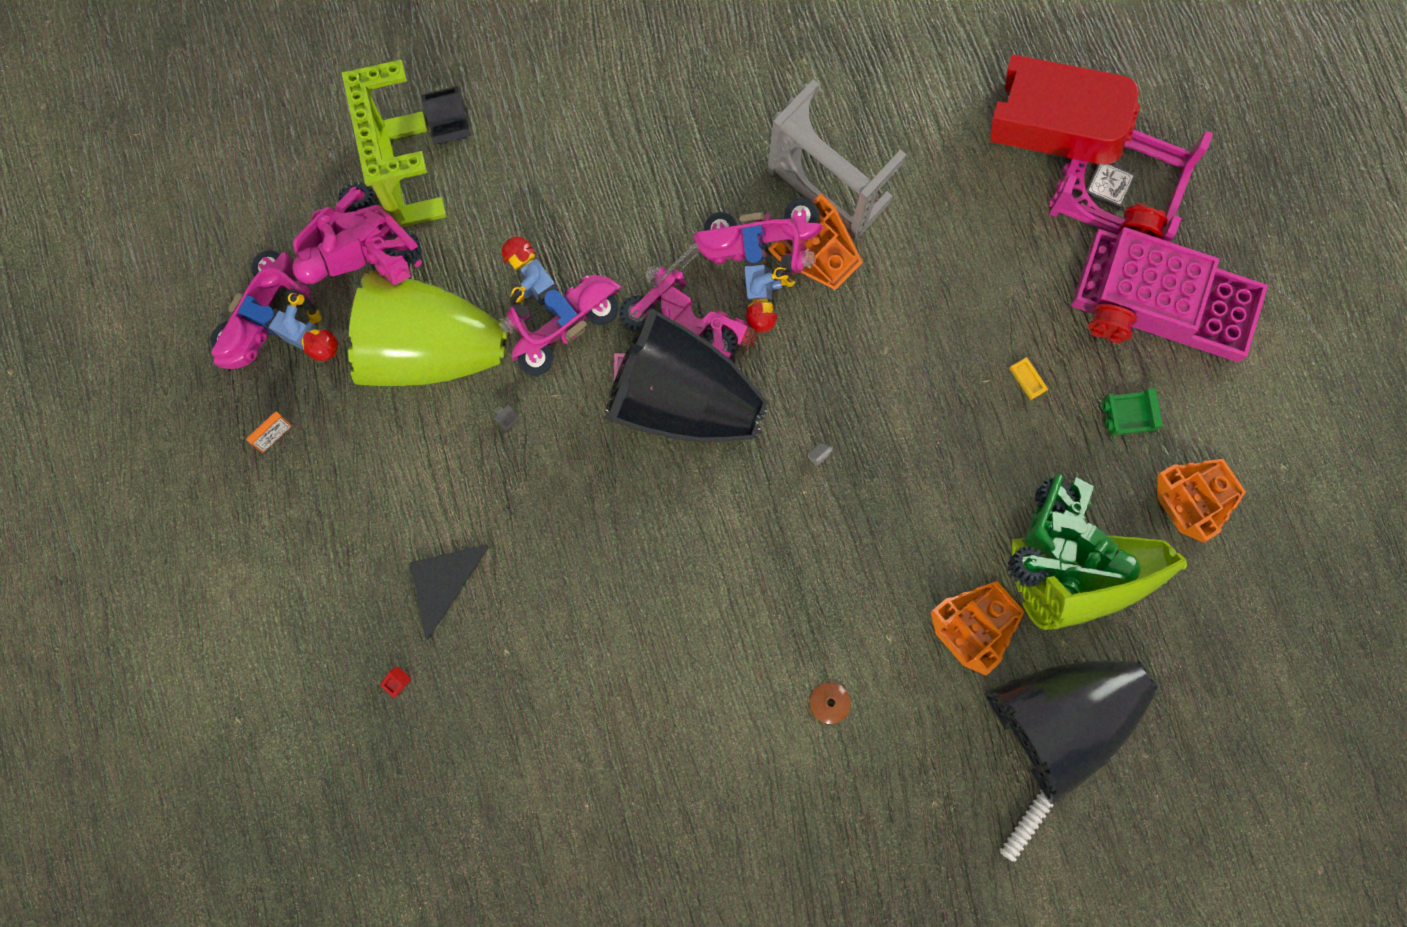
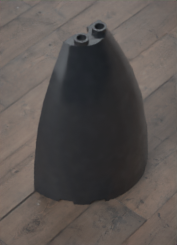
M650 308L642 320L644 324H641L632 338V347H629L621 362L609 397L612 399L606 405V415L604 418L638 431L678 440L715 442L757 438L761 427L758 425L759 420H763L767 414V401L757 388L730 359L711 343L680 323Z
M1089 661L1049 667L998 686L984 693V696L1004 729L1010 728L1032 763L1028 769L1051 805L1080 786L1116 754L1141 721L1155 695L1154 691L1158 688L1154 680L1149 679L1146 674V668L1140 661Z

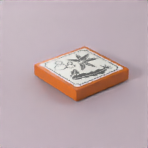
M276 411L250 434L246 440L260 452L264 453L292 425Z

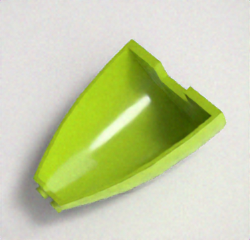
M369 271V274L365 273L362 277V288H357L349 326L352 347L350 346L348 349L349 362L352 363L354 370L351 369L350 373L355 384L371 386L426 385L450 381L501 364V358H504L506 353L503 341L508 339L509 328H506L505 325L484 310L440 287L410 278L393 286L378 271Z
M1108 536L1118 545V550L1128 552L1138 560L1141 572L1137 580L1096 591L1079 592V594L1073 595L1069 593L1055 576L1047 577L1046 581H1041L1034 587H1026V584L1021 586L1019 585L1021 582L1019 580L1016 582L1018 592L1023 593V598L1026 601L1023 602V606L1033 623L1043 630H1053L1081 624L1116 613L1142 600L1164 585L1180 570L1186 569V559L1180 553H1176L1175 549L1163 540ZM1025 538L1012 539V556L1018 549L1027 546Z

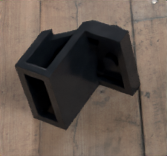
M458 86L421 95L433 144L442 145L451 140H463L467 136H471Z

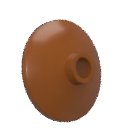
M823 683L816 687L811 694V712L817 720L823 723H838L850 711L851 700L849 694L839 684ZM828 699L834 700L835 704L833 707L828 706Z

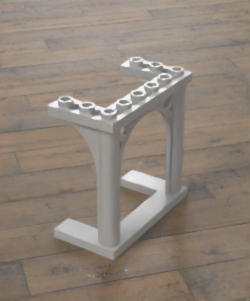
M813 79L809 84H804L796 98L792 97L787 102L786 108L782 112H777L772 119L773 126L771 128L772 135L770 137L771 144L769 146L767 172L771 176L778 174L805 198L813 202L822 192L810 183L803 172L801 152L802 149L807 151L860 195L854 218L824 195L836 207L854 243L890 204L893 195L888 191L874 204L877 192L903 165L907 154L899 150L871 181L823 142L813 130L809 119L810 101L818 94L819 83Z

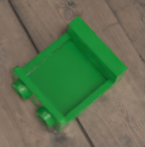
M1156 388L1147 389L1145 392L1121 395L1109 393L1103 398L1102 408L1104 412L1106 411L1107 419L1105 424L1106 429L1110 432V436L1157 431L1163 426Z

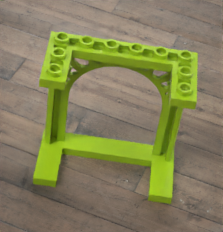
M402 59L342 72L366 186H372L383 208L401 227L447 217L442 197L408 205L404 203L400 180L427 173L425 159L422 151L394 157L391 140L428 132L423 111L383 120L371 96L372 90L375 88L407 81Z

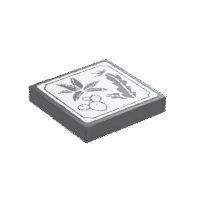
M1098 164L1086 191L1090 197L1120 210L1135 174L1112 164Z

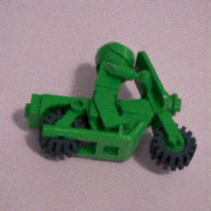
M1059 474L1054 478L1045 480L1035 492L1036 497L1034 499L1038 503L1025 536L1027 546L1018 549L1008 561V571H1012L1009 575L1016 577L1014 581H1021L1019 584L1021 586L1026 584V587H1034L1041 581H1046L1047 577L1055 576L1069 593L1073 595L1079 594V592L1096 591L1137 580L1141 567L1136 557L1123 550H1118V545L1099 528L1089 522L1087 524L1085 522L1086 516L1084 514L1091 505L1089 500L1094 486L1077 477L1066 486V482L1063 480L1064 477Z

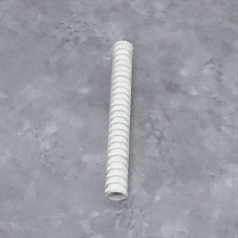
M1040 790V795L1037 794V799L1033 800L1034 804L1029 806L1030 810H1026V816H1022L1023 820L1018 822L1019 826H1015V832H1011V838L1008 837V842L1003 844L1004 848L999 850L1003 856L1012 862H1016V856H1020V850H1024L1023 846L1028 844L1027 840H1031V834H1035L1034 830L1039 828L1038 824L1043 822L1042 818H1046V812L1049 813V808L1054 806L1053 804L1050 805L1042 790Z

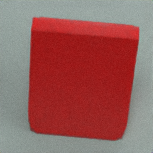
M395 667L388 672L380 686L393 698H396L410 683L411 678L399 667Z

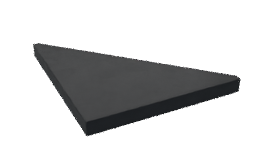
M487 545L410 562L425 639L431 637L432 632L464 587L467 579L474 572L479 561L488 550Z

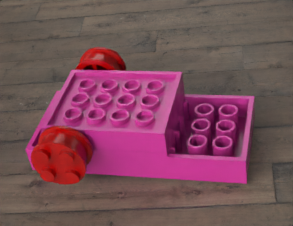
M1136 203L1134 206L1125 209V221L1120 224V233L1118 235L1098 229L1092 238L1071 303V307L1094 314V319L1088 324L1091 335L1104 337L1113 343L1120 344L1122 341L1131 339V327L1238 363L1247 357L1268 285L1218 269L1219 258L1162 240V228L1168 222L1166 213L1163 210L1146 207L1142 203Z

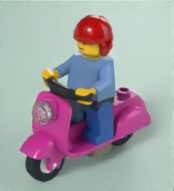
M798 198L790 202L784 211V219L771 220V216L768 213L765 216L759 212L740 216V221L746 222V224L738 225L732 215L726 212H716L707 218L704 224V231L696 232V235H693L699 251L706 258L714 261V264L726 263L728 259L741 261L745 259L744 257L748 260L745 261L747 297L752 303L747 307L746 321L749 328L754 332H768L776 324L778 315L773 313V304L768 302L772 300V291L782 288V285L792 287L796 282L794 281L796 273H801V270L805 269V267L812 268L813 264L816 263L814 252H811L810 249L805 251V240L818 235L823 226L818 224L819 211L817 206L806 198ZM792 240V255H783L781 263L784 265V268L778 267L772 273L771 264L769 263L770 257L766 252V243Z
M515 236L503 244L501 255L505 264L510 263L515 270H520V276L523 281L520 284L521 287H515L510 294V311L505 314L504 318H499L501 323L498 325L505 334L507 332L512 334L513 330L517 329L521 339L513 348L512 361L518 360L521 370L526 374L540 376L546 373L552 366L553 353L549 346L560 338L567 345L568 342L571 343L585 332L586 322L583 320L587 318L590 322L597 325H606L614 320L618 312V302L615 295L622 287L610 278L600 275H592L591 277L587 275L580 280L578 287H571L564 293L565 297H563L558 292V288L539 261L535 259L536 253L532 249V245L525 238ZM532 294L540 305H544L545 310L554 316L552 320L533 333L529 332L524 322L530 317L528 308L524 306V300L528 299Z
M272 250L263 251L253 260L251 265V272L254 276L253 280L244 294L237 293L228 308L229 312L233 313L229 321L218 325L210 337L213 348L212 355L215 357L214 364L218 367L237 369L249 365L256 359L260 347L267 339L268 332L304 350V353L314 360L328 361L336 355L338 341L333 333L328 330L319 331L315 329V323L320 322L322 319L319 310H316L315 305L312 303L314 300L309 296L312 291L310 288L314 287L315 284H305L298 279L296 281L292 280L294 274L292 269L293 260L286 252L279 254ZM284 287L288 289L286 298L291 303L287 306L285 313L269 307L277 291ZM303 306L308 309L307 315L310 321L306 325L295 319L296 307L300 308Z

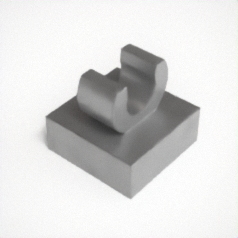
M499 405L493 410L497 414L494 418L495 421L505 432L520 419L509 405L504 409Z

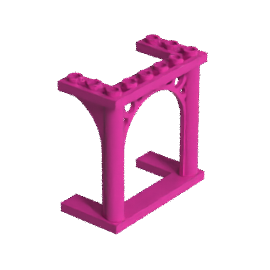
M1133 130L1131 141H1126V148L1139 151L1182 168L1165 211L1168 222L1162 228V240L1170 242L1176 235L1182 219L1176 216L1193 167L1209 147L1213 136L1211 132L1205 131L1190 151ZM1071 158L1069 164L1066 163L1061 174H1064L1063 180L1059 179L1055 188V195L1052 196L1049 207H1052L1049 214L1056 217L1058 213H1062L1118 235L1120 233V224L1125 219L1102 210L1091 200L1084 183V174L1088 162ZM1076 179L1079 180V184H1078V185L1075 184ZM1072 190H1080L1082 195L1078 198H1073ZM1082 200H1085L1087 202V205H1085L1083 202L1081 204L1079 203Z

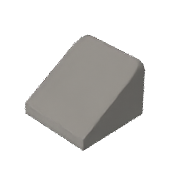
M820 443L807 457L818 466L831 455L832 448Z

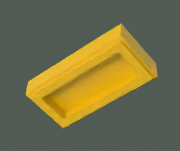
M1027 357L1010 366L1009 369L1030 400L1048 390Z

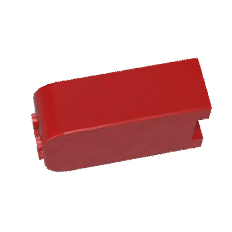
M1012 54L1007 68L1005 91L1010 92L1007 103L997 102L992 120L990 141L1096 164L1108 165L1114 163L1122 156L1126 141H1131L1141 104L1137 103L1139 95L1138 86L1131 78L1123 75Z

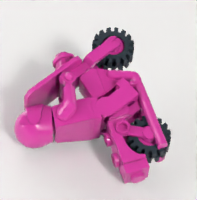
M355 182L353 186L348 184V188L343 187L342 191L339 192V202L335 205L334 211L330 207L315 211L310 218L311 222L296 236L293 247L297 257L293 261V273L300 282L315 284L328 275L327 272L330 276H336L360 269L366 263H370L376 266L381 276L384 275L395 286L411 277L408 268L410 263L415 267L421 265L420 256H422L419 239L414 233L409 234V231H404L382 206L376 205L371 187L361 182L357 185V182Z

